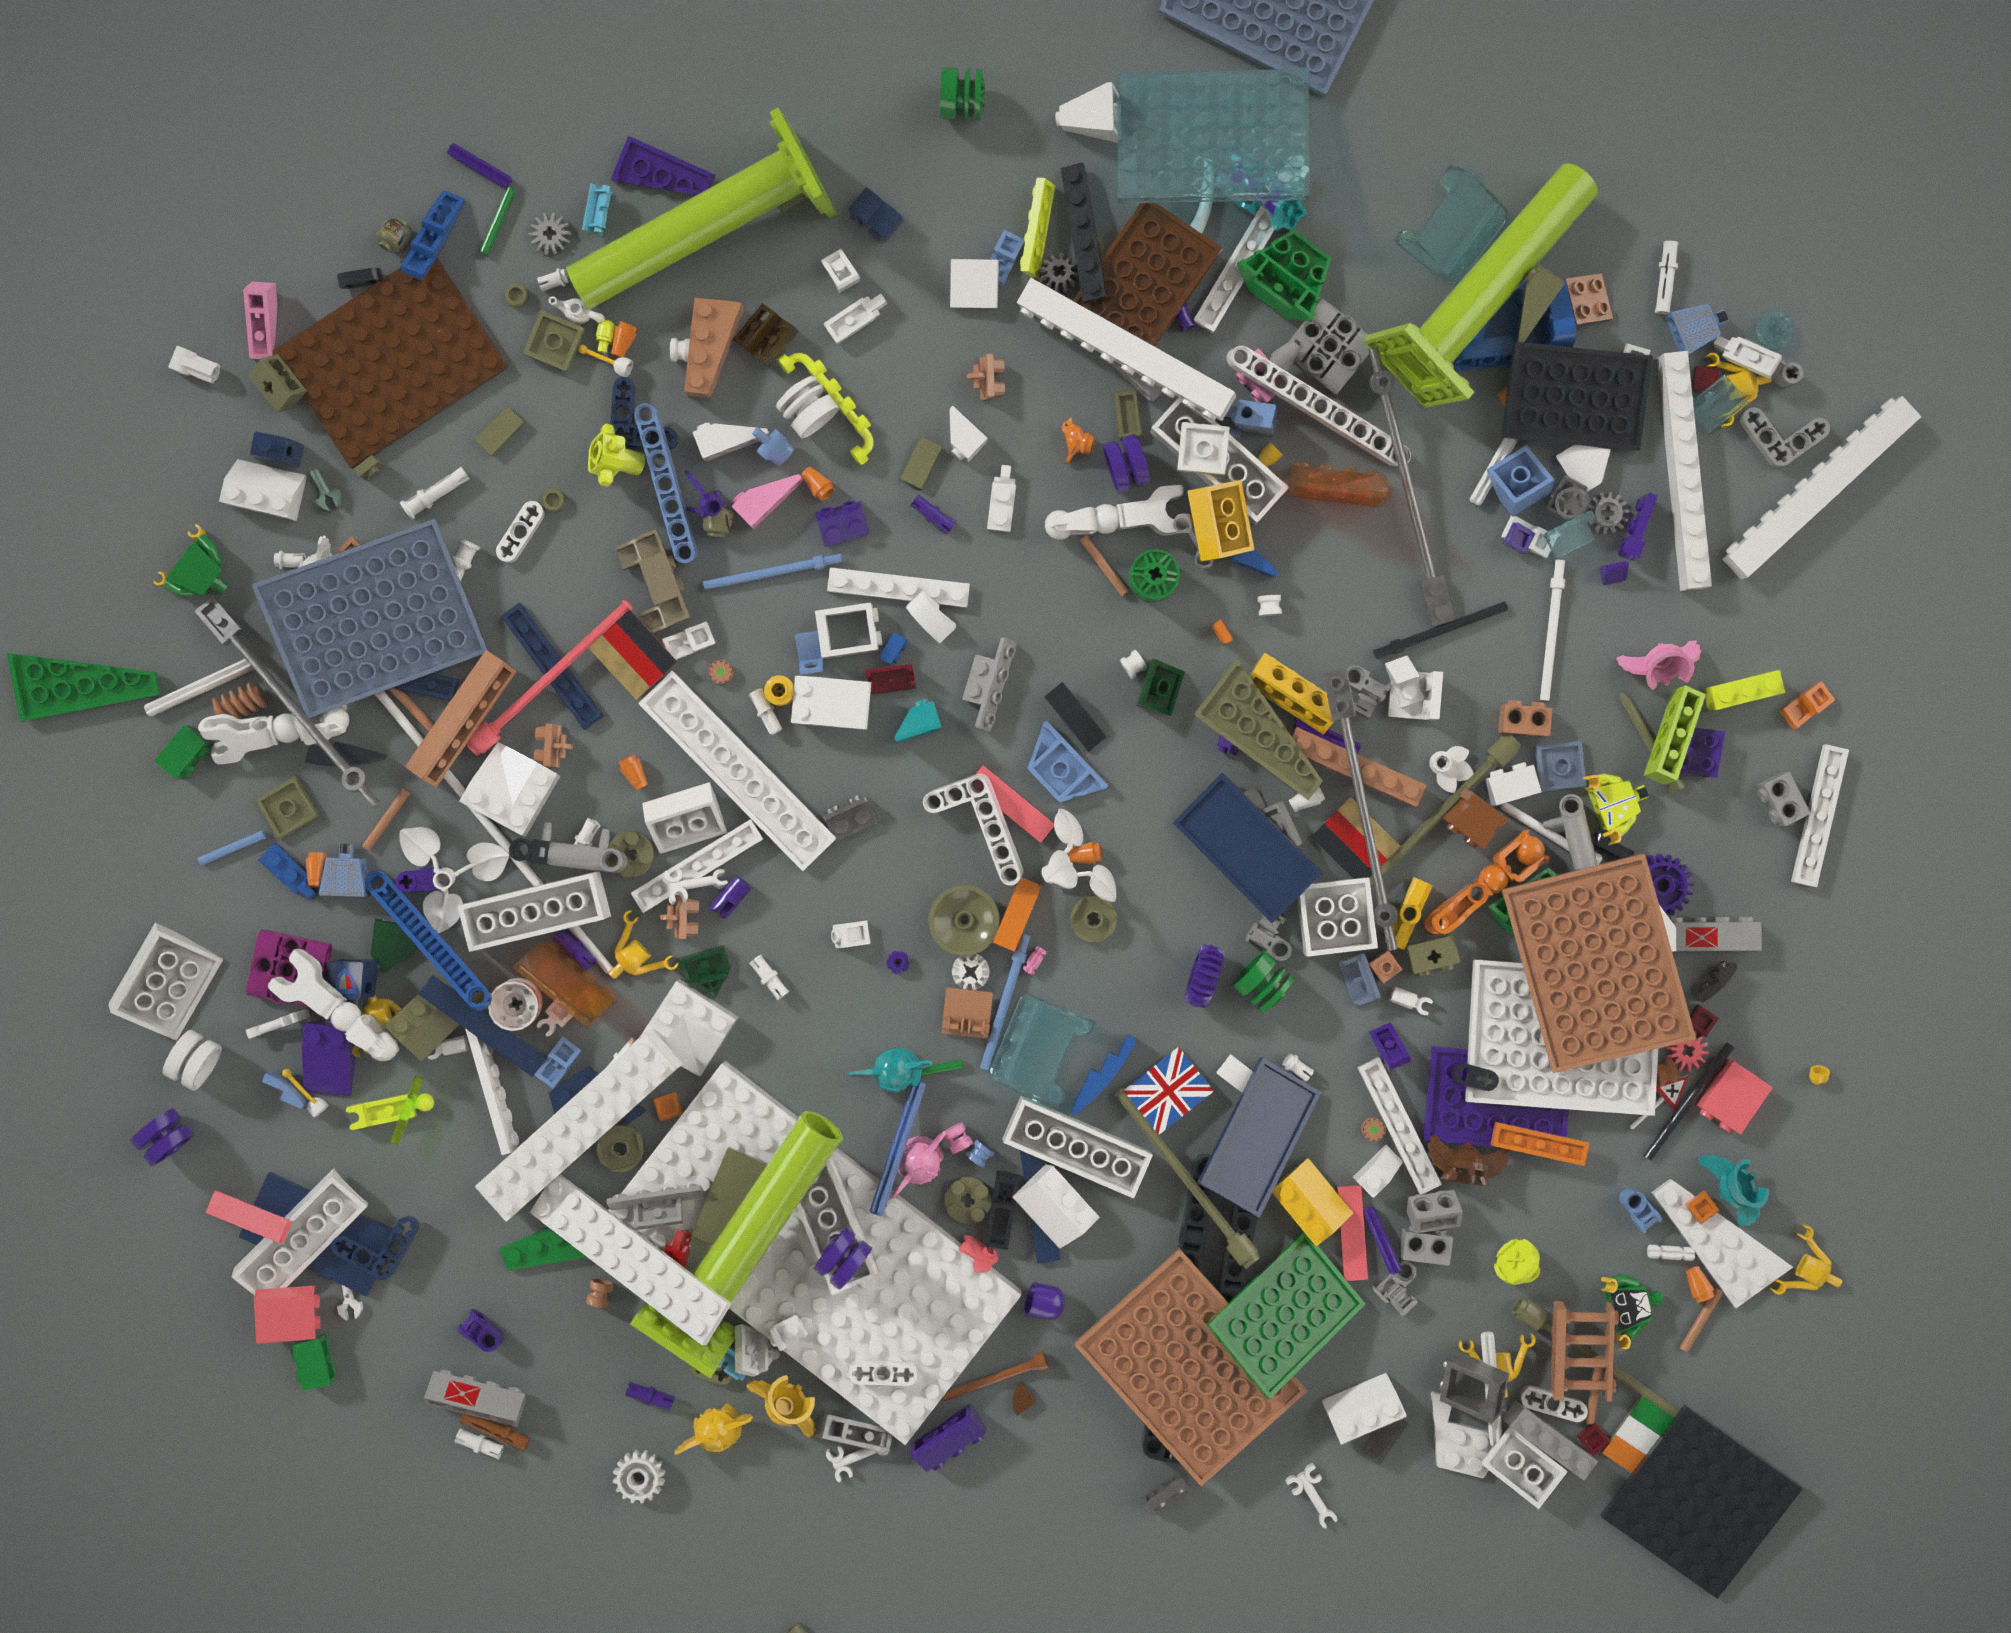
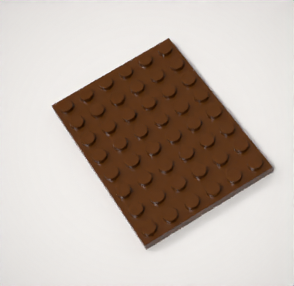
M438 257L423 281L402 273L400 267L383 278V281L377 282L274 349V352L281 357L307 390L303 397L351 469L357 467L371 455H376L509 368Z

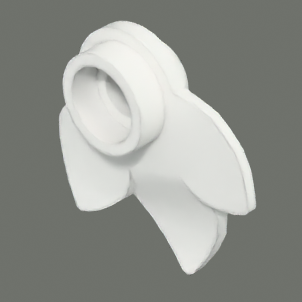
M1454 746L1446 752L1439 751L1431 756L1429 766L1436 773L1438 785L1445 791L1455 793L1457 781L1468 780L1474 774L1469 764L1464 761L1469 754L1468 749ZM1440 758L1445 762L1443 767L1437 765V760Z

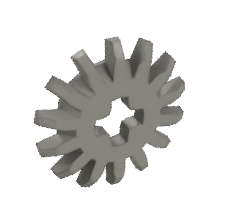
M543 213L544 221L536 217L535 220L539 225H530L531 228L536 230L529 233V237H535L531 244L532 246L536 243L539 244L538 252L545 248V255H548L549 249H552L554 255H556V248L560 247L564 251L565 248L562 243H570V240L565 238L566 235H571V231H565V228L570 225L568 223L561 224L564 219L562 216L555 220L556 213H552L550 219H548L547 213ZM548 227H552V230L556 232V235L552 236V240H548V237L543 235L544 232L548 231Z
M1609 492L1607 498L1604 497L1603 493H1600L1599 501L1596 497L1592 498L1595 506L1589 505V508L1593 510V513H1587L1586 516L1594 518L1589 524L1597 523L1595 531H1599L1600 527H1603V534H1607L1608 528H1610L1612 533H1616L1615 526L1622 529L1623 526L1620 522L1628 521V518L1623 517V514L1629 513V509L1623 510L1622 506L1627 503L1626 501L1618 502L1621 497L1620 495L1613 499L1612 492ZM1606 507H1610V511L1614 512V515L1610 516L1608 520L1605 519V515L1601 514V511L1606 510Z

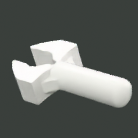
M342 1285L344 1301L342 1305L337 1306L338 1314L347 1321L349 1319L347 1308L350 1304V1307L354 1309L356 1319L363 1310L362 1301L358 1302L354 1299L353 1290Z

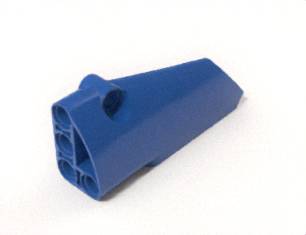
M1563 279L1565 284L1524 343L1573 347L1576 339V324L1565 279ZM1524 280L1521 283L1520 288L1511 294L1453 361L1452 365L1455 371L1510 365L1513 342H1518V327L1524 288L1527 281Z

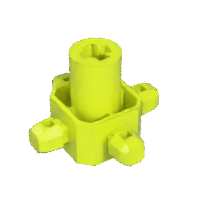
M604 424L600 429V433L591 442L588 471L598 475L600 485L609 487L612 484L614 476L619 471L636 476L642 473L645 465L644 453L626 449L625 438L615 435L613 425Z

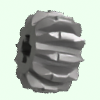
M1060 253L1059 259H1056L1055 255L1051 254V262L1044 259L1043 265L1045 267L1039 269V273L1044 275L1040 278V282L1047 283L1046 286L1050 289L1055 287L1054 291L1057 293L1059 288H1062L1063 292L1067 293V285L1074 288L1075 282L1073 280L1079 278L1078 273L1074 272L1077 270V264L1070 265L1073 259L1071 256L1063 260L1064 253ZM1055 271H1063V276L1055 277Z

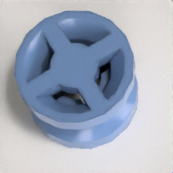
M976 1139L974 1147L965 1154L978 1166L984 1168L987 1165L986 1161L988 1158L993 1157L995 1152L984 1142Z

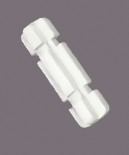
M1648 1245L1647 1256L1653 1259H1659L1660 1257L1669 1260L1684 1259L1685 1261H1693L1695 1250L1691 1247L1680 1248L1679 1246L1661 1245L1659 1247L1658 1245Z

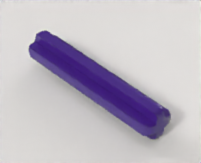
M452 143L448 148L447 153L452 158L505 189L510 186L512 178L506 173L455 143Z
M1297 718L1294 728L1298 727L1346 749L1343 735L1329 729L1323 735ZM1354 741L1356 753L1358 754L1361 744Z
M1372 1206L1364 1209V1217L1389 1273L1393 1275L1400 1272L1402 1268L1375 1207Z

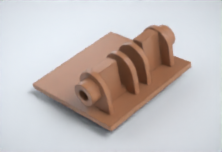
M1602 273L1565 279L1576 328L1583 326L1585 323L1613 319Z
M946 987L941 1034L988 1039L993 992Z

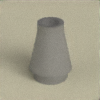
M1293 337L1288 343L1272 352V357L1269 361L1283 370H1289L1304 347L1303 343L1298 338Z

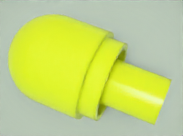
M604 320L599 323L596 332V341L599 342L597 351L604 354L607 353L608 345H611L614 339L615 324L610 320Z

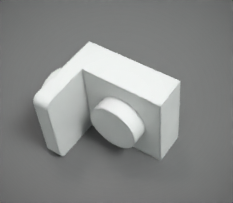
M867 921L833 925L831 938L835 947L845 948L870 944Z
M795 1313L773 1324L769 1330L770 1334H768V1337L773 1347L777 1346L779 1351H782L786 1346L807 1336L808 1333L798 1314Z

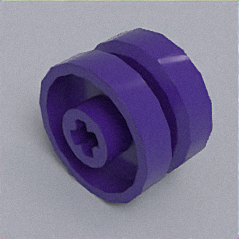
M1135 434L1123 437V453L1115 441L1102 445L1107 467L1118 494L1130 490L1131 480L1129 475H1131L1137 487L1150 484L1146 458Z
M174 1108L152 1120L130 1139L137 1150H143L151 1146L143 1156L151 1167L172 1156L195 1135L187 1124L175 1128L180 1123L181 1116Z
M847 1226L836 1238L834 1237L813 1267V1270L821 1276L827 1275L836 1267V1270L830 1277V1283L838 1290H841L873 1249L864 1240L859 1241L850 1249L849 1247L854 1242L856 1234Z

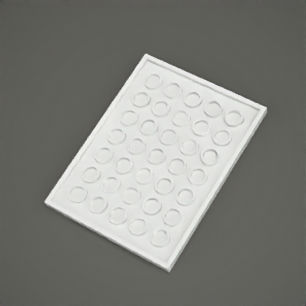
M1473 960L1467 1064L1494 1071L1498 1076L1499 1082L1492 1091H1482L1466 1086L1465 1102L1655 1116L1658 1049L1553 1073L1523 964ZM1467 1073V1078H1473V1074ZM1489 1074L1486 1077L1478 1076L1477 1080L1483 1081L1485 1087L1487 1084L1492 1083V1079H1489Z

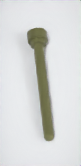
M1622 692L1619 694V699L1651 753L1655 741L1628 694ZM1678 778L1677 781L1666 784L1664 788L1668 795H1672L1685 788L1686 785L1682 778Z

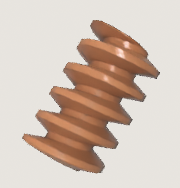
M247 683L248 691H245L240 686L238 687V695L233 690H230L229 699L225 694H221L222 702H219L215 697L212 698L216 715L227 714L241 719L242 715L249 716L251 711L258 712L260 707L262 709L267 708V697L259 684L254 688L251 683Z

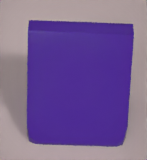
M1623 561L1601 567L1599 570L1603 585L1625 581L1629 562Z

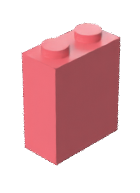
M1726 1059L1724 1062L1725 1066L1720 1072L1716 1073L1695 1105L1701 1109L1699 1113L1712 1121L1715 1118L1721 1122L1719 1127L1729 1134H1732L1733 1131L1741 1134L1773 1087L1735 1061Z
M315 1285L257 1289L254 1297L256 1344L316 1339V1330H321V1316H316V1308H320V1294H315Z

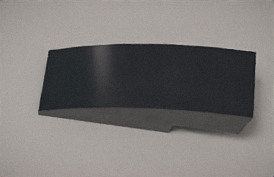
M1063 682L1044 696L1045 700L1088 752L1106 738L1099 726Z
M335 741L333 746L350 767L381 761L387 755L343 742ZM309 745L305 763L337 767L319 745Z
M997 1171L985 1247L1008 1250L1016 1205L1013 1196L1018 1192L1020 1174Z

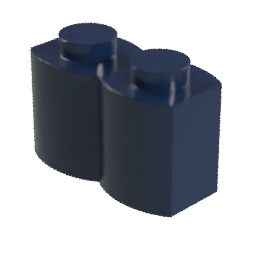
M867 187L848 208L851 214L850 219L859 227L862 224L869 229L868 234L876 241L881 239L887 242L903 222V217L894 208Z

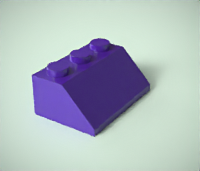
M969 1404L913 1441L910 1456L926 1472L931 1469L935 1471L945 1464L944 1460L950 1456L955 1458L963 1453L964 1447L972 1443L974 1445L980 1442L985 1437L986 1426L972 1405Z

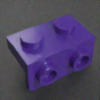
M847 501L842 506L835 508L825 507L816 513L817 523L825 547L870 535L861 501Z

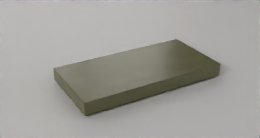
M728 1147L691 1236L713 1245L768 1163Z

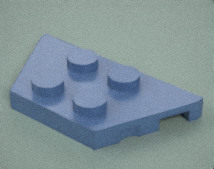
M1046 720L1042 726L1027 769L1059 803L1106 789L1108 785Z

